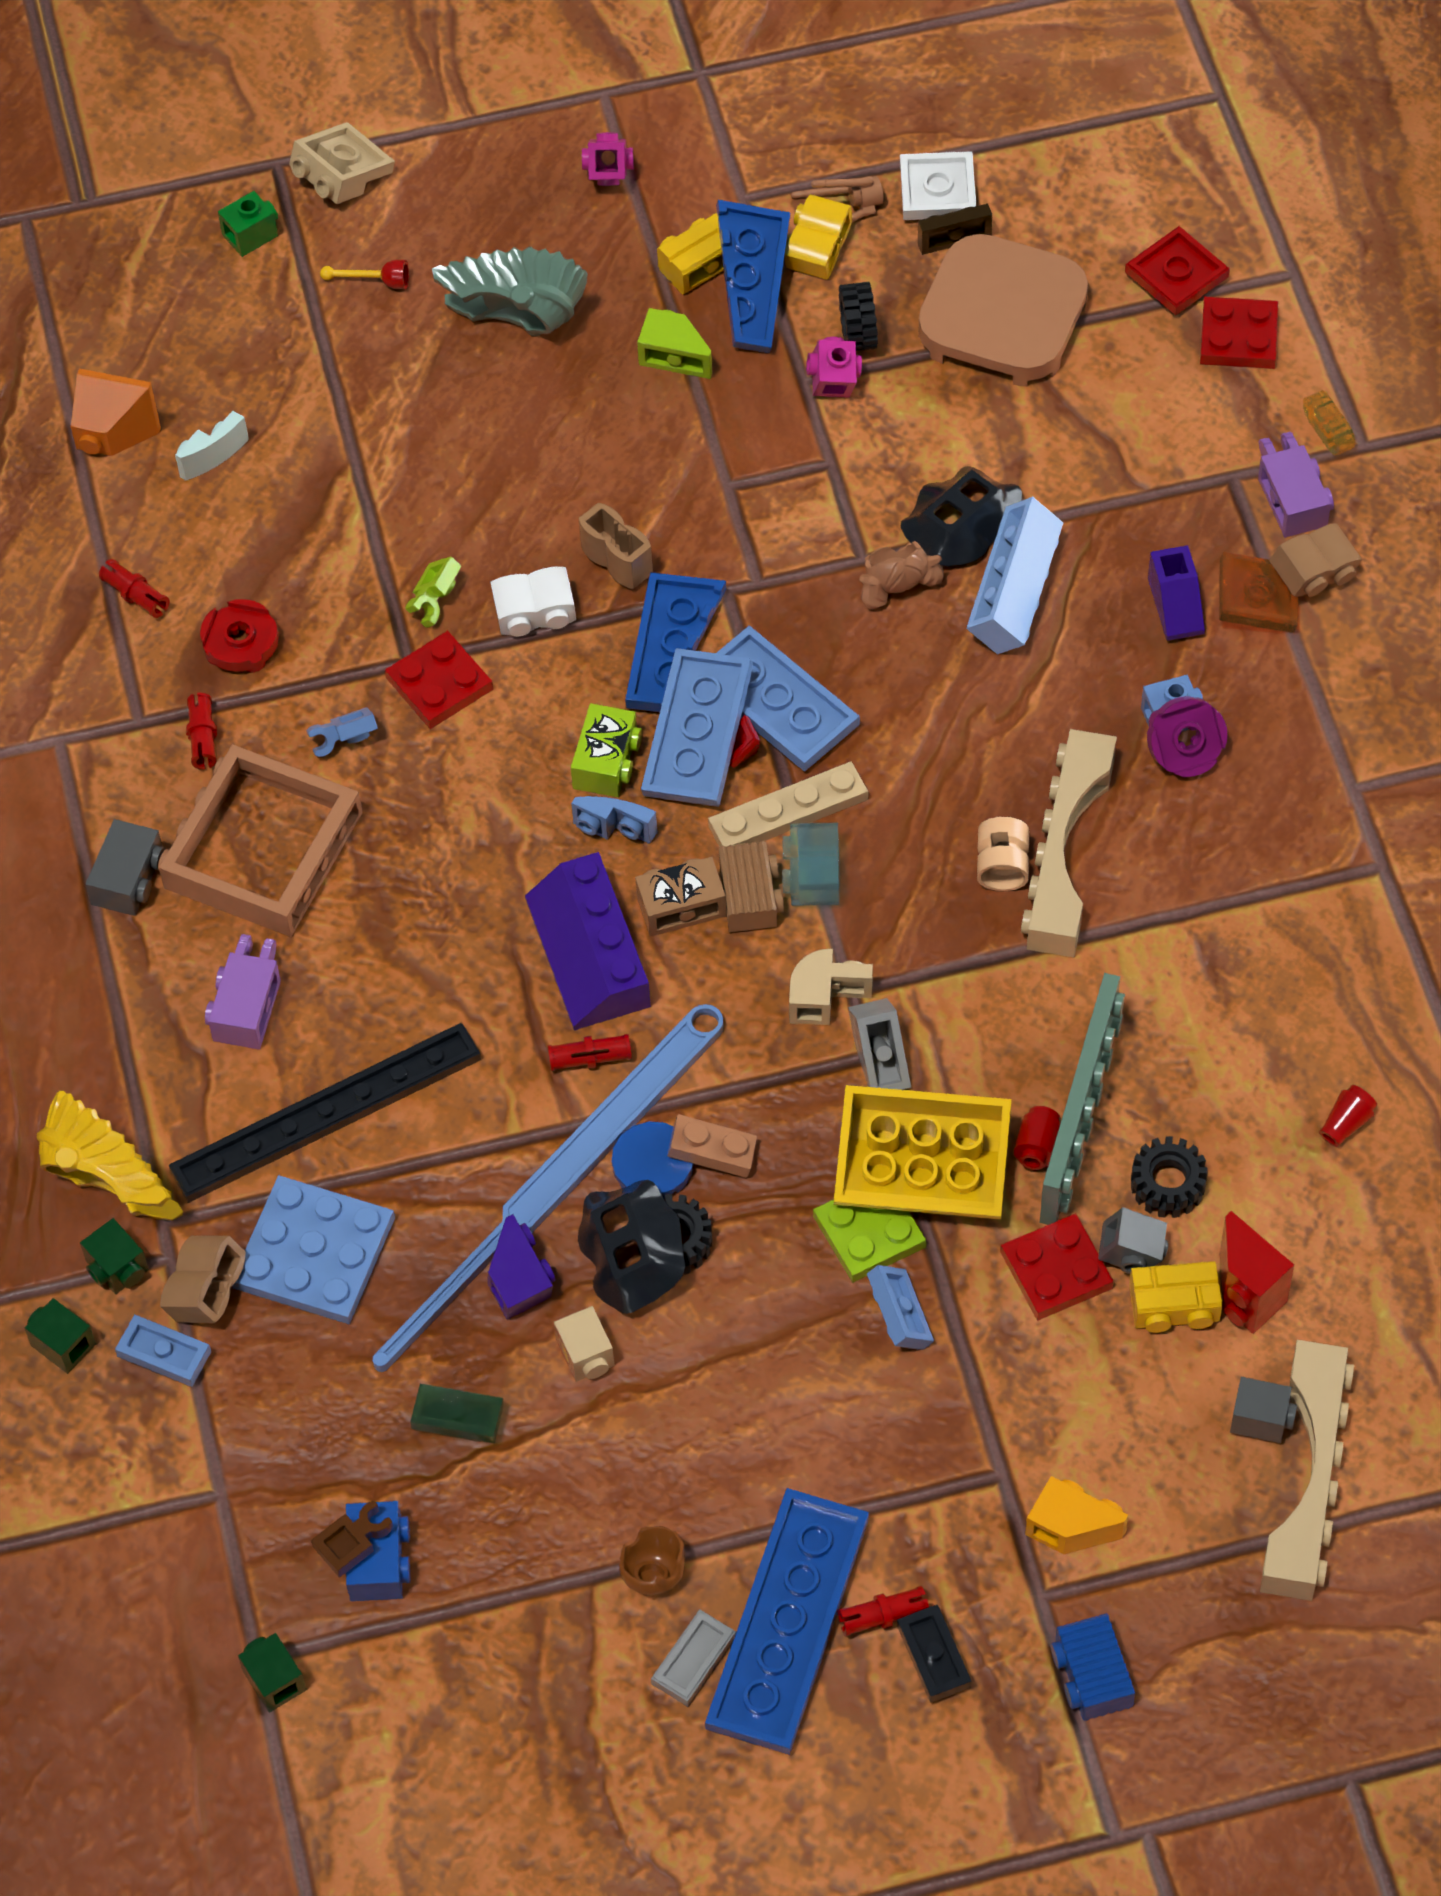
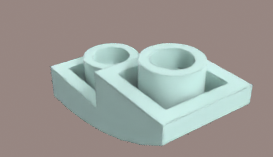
M232 411L224 421H220L215 425L210 436L197 430L189 440L183 441L175 454L180 478L189 480L204 474L236 453L249 440L245 417Z

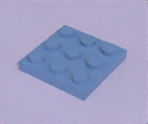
M278 1175L245 1249L244 1266L238 1280L232 1285L233 1289L350 1325L395 1220L394 1210Z

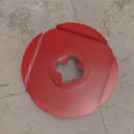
M247 599L228 601L227 607L221 608L218 611L216 608L211 610L204 618L200 628V638L207 661L228 671L255 673L263 669L265 661L274 654L279 641L275 619L270 616L269 610L264 605ZM240 630L246 632V638L243 640H234L230 637L231 634L237 635Z

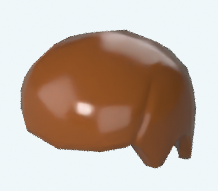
M666 1527L641 1528L636 1540L631 1545H623L619 1563L621 1578L629 1588L646 1596H654L669 1591L679 1583L683 1576L685 1565L684 1543L677 1532Z

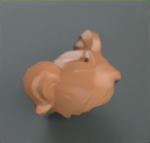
M916 541L901 547L897 552L889 547L876 549L871 555L865 557L867 574H862L859 578V581L863 583L861 599L866 608L873 610L886 604L888 593H901L914 588L918 583L927 586L941 584L944 574L942 566L939 564L942 560L941 556L927 555Z

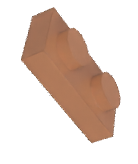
M678 1114L674 1122L667 1156L747 1178L751 1170L757 1135Z

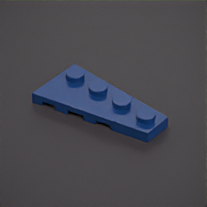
M650 572L625 699L626 708L660 712L675 649L696 651L726 591V581Z

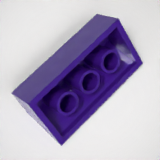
M599 852L560 863L525 895V900L573 1030L651 1007L648 979Z

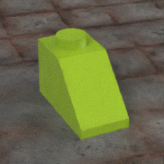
M649 308L637 342L639 365L711 379V349L686 315L675 313L671 310Z

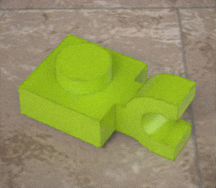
M450 556L429 563L412 592L416 595L415 598H412L405 607L409 613L419 611L422 606L425 615L421 624L425 627L436 624L440 615L437 599L438 597H445L452 591L456 584L454 579L461 565Z

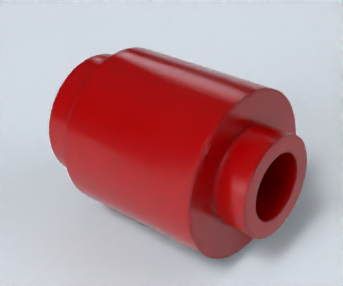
M1034 1106L1022 1118L1013 1153L1015 1158L1024 1167L1031 1170H1040L1048 1167L1057 1138L1061 1117L1058 1112L1049 1107Z

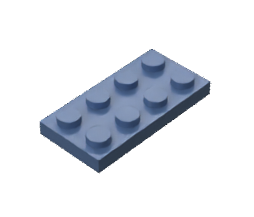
M750 625L716 653L751 658L753 669L741 718L744 715L748 716L755 731L804 772L860 725V716Z
M675 649L641 787L643 796L720 806L753 669L751 658Z

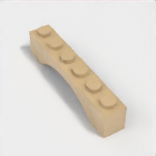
M1070 729L1067 744H1059L1056 766L1062 767L1060 777H1052L1049 799L1055 800L1053 810H1045L1042 832L1048 833L1046 843H1038L1035 865L1041 866L1039 876L1032 875L1028 899L1034 900L1032 910H1024L1021 933L1028 934L1027 950L1075 957L1082 921L1083 902L1074 890L1067 873L1064 848L1069 833L1079 816L1093 801L1109 789L1115 760L1116 736Z
M1297 1340L1289 1384V1387H1292L1290 1400L1293 1404H1297V1411L1308 1434L1312 1455L1311 1479L1299 1505L1287 1520L1268 1537L1260 1592L1312 1601L1315 1586L1324 1587L1327 1561L1319 1560L1321 1546L1329 1547L1333 1521L1325 1520L1326 1506H1335L1338 1481L1330 1480L1332 1467L1340 1468L1344 1443L1336 1441L1337 1428L1345 1429L1349 1403L1341 1402L1342 1389H1351L1354 1365L1346 1364L1348 1348L1303 1340Z

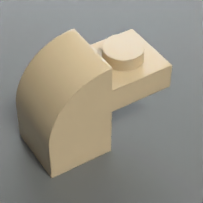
M822 949L805 956L796 965L791 975L789 1023L830 1025L831 997L872 998L873 964H863L859 961L833 963V949Z

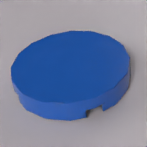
M649 1121L634 1125L621 1134L613 1147L611 1160L614 1176L620 1183L621 1188H625L637 1181L650 1180L657 1186L663 1199H665V1195L672 1194L675 1191L677 1194L685 1188L693 1174L694 1163L667 1156L673 1126L663 1122Z

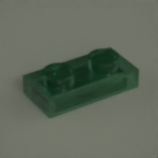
M420 1384L410 1421L411 1428L495 1443L504 1401L500 1397Z

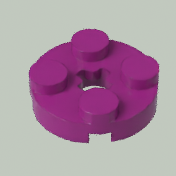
M1184 696L1172 699L1162 705L1160 709L1154 711L1148 720L1147 744L1153 759L1164 769L1176 775L1192 777L1205 773L1216 764V758L1219 756L1221 749H1225L1228 737L1226 723L1222 715L1201 698ZM1186 727L1189 730H1196V735L1191 737V744L1185 746L1184 742L1178 741V736Z

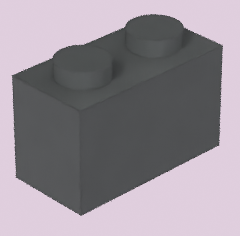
M116 819L113 820L85 883L91 905L136 916L141 902L146 903L149 899L152 889L151 879L155 870H159V859L164 850H166L162 846L159 830Z

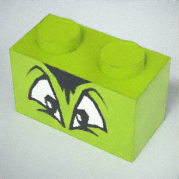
M590 703L571 765L573 789L619 797L622 784H628L631 778L633 761L630 760L632 751L639 750L642 739V728H637L635 711Z

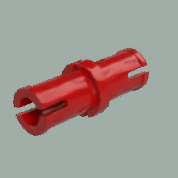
M109 559L105 562L106 565L112 568V571L102 565L99 571V579L118 590L125 601L136 603L154 618L163 615L156 608L157 605L164 611H167L170 603L169 598L148 585V581L141 574L131 573L115 559Z
M198 692V705L195 703L194 694L187 698L189 723L186 726V735L191 741L192 766L204 770L206 769L205 757L208 758L209 768L214 767L217 762L214 739L217 736V725L215 726V722L212 720L211 696Z
M629 1034L592 1040V1036L583 1037L584 1041L555 1046L548 1045L551 1071L585 1065L588 1066V1069L596 1068L598 1063L632 1059ZM608 1049V1051H603V1052H596V1053H588V1054H583V1055L571 1056L572 1054H575V1053L591 1052V1051H595V1050Z
M918 1586L915 1589L887 1597L884 1593L878 1594L873 1597V1601L845 1609H837L839 1624L844 1623V1626L841 1627L843 1635L845 1637L850 1636V1634L880 1625L883 1629L892 1627L893 1622L899 1618L929 1608L928 1600L922 1598V1596L926 1595L923 1587Z

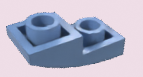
M593 796L575 797L571 803L573 824L588 835L596 834L608 840L616 828L630 839L635 840L638 838L650 844L657 834L656 811L624 800Z

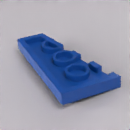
M718 200L716 209L733 347L770 353L790 212Z

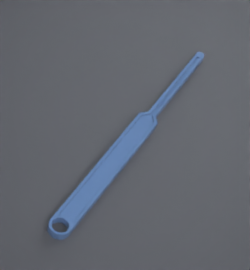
M707 1004L694 1007L503 1205V1221L373 1356L375 1370L378 1372L386 1371L492 1261L506 1217L514 1214L519 1225L526 1223L531 1233H533L613 1149L621 1134L636 1125L703 1055L723 1032V1016L719 1009ZM701 1015H710L718 1021L717 1027L710 1032H700L693 1027L692 1023Z

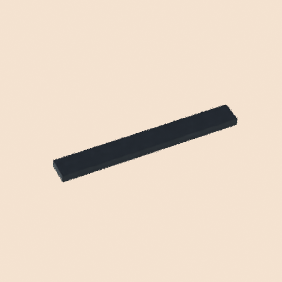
M461 1022L169 1164L170 1172L187 1203H190L480 1061L481 1054Z

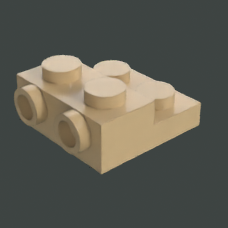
M346 122L294 141L289 165L297 178L304 177L314 185L317 194L321 198L328 197L336 204L363 195L367 182L391 174L395 161Z

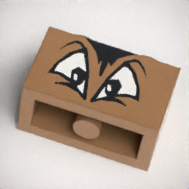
M712 857L690 859L678 866L663 870L652 869L643 875L635 877L637 900L650 937L727 916L726 895Z

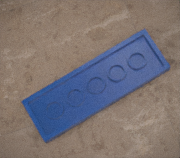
M786 1488L705 1721L706 1730L790 1755L837 1616V1609L840 1607L869 1521V1512Z

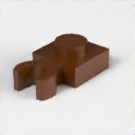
M371 1501L362 1507L359 1519L355 1522H352L344 1514L311 1540L313 1548L339 1578L374 1552L373 1545L369 1541L371 1538L385 1537L393 1529L392 1520L389 1517L378 1524L370 1522L371 1517L379 1512L378 1504L375 1501Z

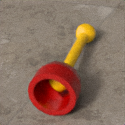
M399 259L387 262L381 270H334L330 266H324L320 270V276L326 281L331 280L333 277L381 278L385 285L392 289H407L409 266L407 260Z

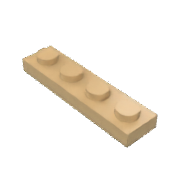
M851 761L709 817L708 827L719 847L722 845L727 847L730 844L735 846L737 844L759 843L868 800V790Z

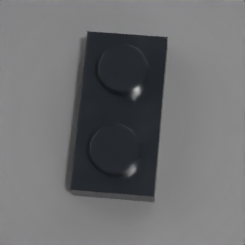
M938 1604L897 1619L898 1630L930 1703L971 1688L972 1681Z

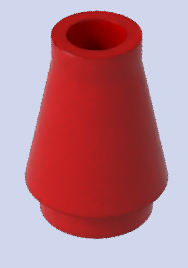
M1351 1085L1347 1090H1341L1319 1134L1331 1145L1339 1147L1346 1138L1374 1117L1373 1110L1377 1107V1102L1359 1086Z

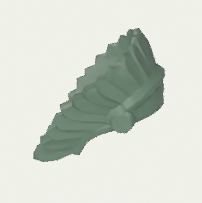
M530 246L523 251L513 247L507 253L496 249L491 254L481 253L477 259L466 256L463 262L451 261L447 267L439 265L432 268L434 281L451 292L450 294H445V305L457 314L468 316L471 321L499 319L523 327L530 336H539L541 333L549 334L574 316V307L583 296L588 273L581 269L580 265H575L574 259H565L560 251L550 254L546 248L537 251Z

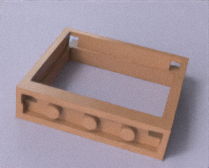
M232 744L225 757H220L216 762L213 777L208 786L202 787L198 792L195 808L189 818H184L181 821L173 845L170 849L164 850L159 859L158 869L164 889L292 937L362 814L359 792ZM240 774L332 808L278 902L186 867Z

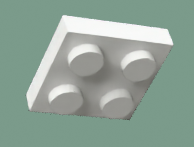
M972 152L900 154L903 220H922L933 215H943L962 210L966 207L976 206Z

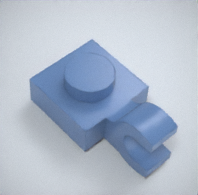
M365 707L331 719L330 723L310 726L306 732L309 737L319 734L324 735L325 742L323 745L312 749L315 756L321 757L333 750L337 740H347L348 743L359 742L370 736L369 732L378 729L373 713Z

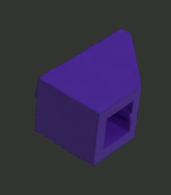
M1188 545L1150 552L1148 581L1166 640L1204 634L1205 627L1198 576Z
M514 1214L505 1219L488 1271L487 1281L507 1320L551 1298L552 1282L556 1281L546 1259L539 1261L532 1247L536 1245V1242L526 1223L519 1225Z

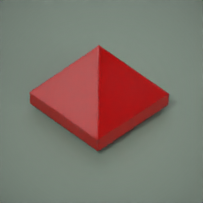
M746 715L740 719L730 760V766L733 768L756 754L760 745V739L750 718Z

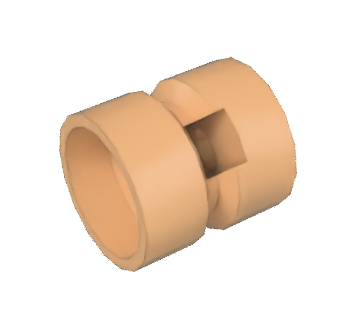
M995 817L982 822L978 827V852L980 854L977 859V881L985 888L995 891H1011L1023 887L1028 882L1029 857L1027 855L1029 852V827L1023 821L1012 817Z

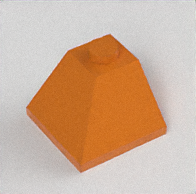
M79 368L76 377L71 430L76 449L88 454L113 456L159 434L161 426L151 382Z

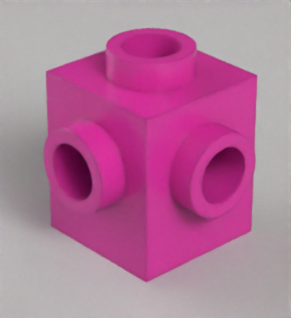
M596 133V139L589 140L588 148H582V170H588L589 180H597V185H619V179L626 178L627 170H633V148H626V139H618V133ZM603 152H613L615 154V161L612 164L604 163L602 160Z
M827 337L823 340H818L813 353H808L806 361L807 375H812L813 396L850 398L862 370L861 355H856V341H845L841 337Z

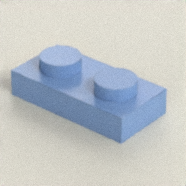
M877 1265L869 1271L867 1276L873 1289V1297L879 1304L887 1325V1333L893 1340L894 1346L923 1350L933 1343L934 1339L906 1269Z
M134 1314L116 1346L115 1352L119 1358L192 1387L211 1353V1348L207 1343Z

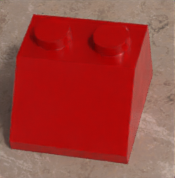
M1230 1211L1225 1216L1219 1253L1222 1308L1232 1323L1239 1327L1244 1326L1254 1334L1288 1302L1294 1264L1235 1213Z

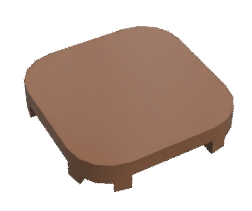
M977 234L966 236L951 246L941 263L921 306L918 338L921 339L922 344L930 351V358L943 364L946 356L1013 375V385L1027 387V381L1040 379L1048 374L1053 377L1060 368L1062 354L1081 311L1085 312L1088 289L1085 271L1075 261L1062 255L991 235Z

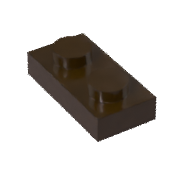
M988 203L975 207H966L962 210L943 215H933L927 219L919 220L917 244L921 254L924 255L949 249L955 242L966 236L977 234L992 236V212Z

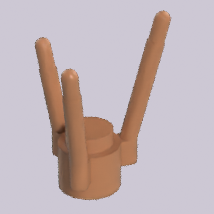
M877 176L855 179L814 180L811 182V186L816 189L794 191L791 193L793 199L808 198L810 194L828 196L848 193L852 207L858 206L860 210L852 213V223L862 217L876 214L875 206L883 204V190Z

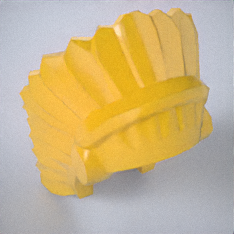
M65 1091L57 1092L50 1105L46 1125L37 1132L41 1169L69 1179L80 1188L94 1186L117 1195L121 1203L126 1204L133 1216L144 1215L158 1220L173 1221L183 1215L179 1204L172 1200V1191L163 1187L161 1179L152 1172L151 1164L142 1160V1155L135 1153V1146L125 1143L124 1134L113 1131L109 1120L100 1119L95 1109L85 1108L82 1101H75L71 1093H66Z

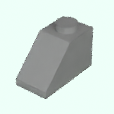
M887 998L848 1007L854 1042L867 1086L898 1090L911 1088L895 1007Z

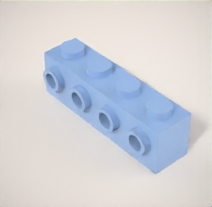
M1034 497L1006 506L966 628L996 654L1019 648L1025 645V642L1028 640L1029 630L1035 611L1039 606V598L1044 582L1049 575L1050 563L1059 543L1058 538L1063 522Z

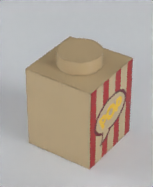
M593 1306L554 1321L556 1341L576 1382L584 1378H598L605 1374L609 1368L615 1366L613 1347Z

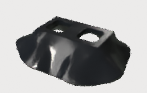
M966 466L961 468L955 477L950 480L924 485L920 490L911 515L901 521V530L910 543L916 541L927 555L941 556L942 560L939 562L941 566L967 564L976 561L986 553L988 547L995 541L1006 506L1022 501V491L1018 485L1001 484L988 477L982 471ZM972 481L977 482L988 491L983 498L976 502L960 492L962 488ZM950 504L963 515L953 524H946L934 513L943 505Z
M641 1180L619 1190L592 1192L586 1196L583 1205L582 1221L578 1231V1244L581 1252L596 1266L593 1288L596 1295L603 1302L621 1313H633L656 1301L681 1280L684 1274L685 1260L679 1217L665 1202L654 1182ZM620 1206H624L629 1219L627 1225L612 1233H607L603 1222L604 1215ZM632 1242H637L641 1252V1259L625 1269H620L615 1256L617 1250Z

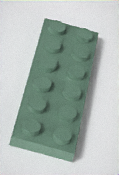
M1104 973L1043 1182L1040 1223L1049 1225L1058 1221L1060 1212L1067 1214L1073 1194V1189H1071L1074 1177L1078 1178L1083 1160L1081 1152L1084 1142H1088L1093 1125V1118L1091 1117L1094 1107L1099 1105L1103 1090L1104 1072H1108L1112 1060L1114 1037L1118 1038L1122 1025L1123 1014L1121 1013L1125 994L1119 992L1120 976Z

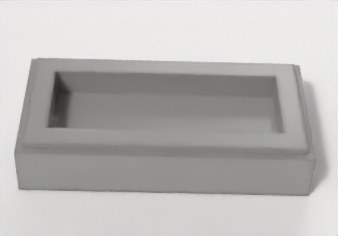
M699 1609L652 1676L651 1684L688 1707L733 1643L736 1631Z

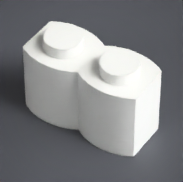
M549 567L534 571L528 575L514 574L491 581L501 635L523 636L538 627L560 629L576 620L575 606L566 567Z

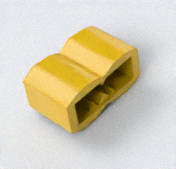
M812 194L808 196L804 204L800 203L794 215V225L796 227L792 234L787 233L784 255L786 268L827 280L833 271L839 251L845 242L852 223L851 206Z

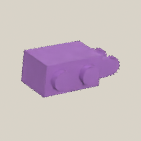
M1291 432L1283 433L1281 436L1283 451L1276 452L1269 437L1259 440V450L1262 456L1258 480L1284 538L1328 525L1330 510L1334 508L1330 489L1328 487L1323 488L1320 481V469L1316 459H1310L1305 446H1298Z
M241 934L235 953L230 952L226 966L219 967L215 983L216 990H218L215 1001L208 1002L205 1012V1024L210 1027L213 1041L260 1050L281 982L277 961L274 960L276 940L268 938L264 940L260 956L254 957L249 956L253 946L251 935Z

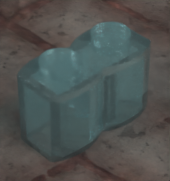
M838 823L790 824V836H783V860H790V869L782 871L783 893H791V906L839 905Z

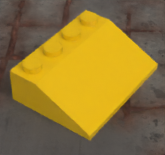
M846 1085L834 1205L1001 1219L1012 1099Z

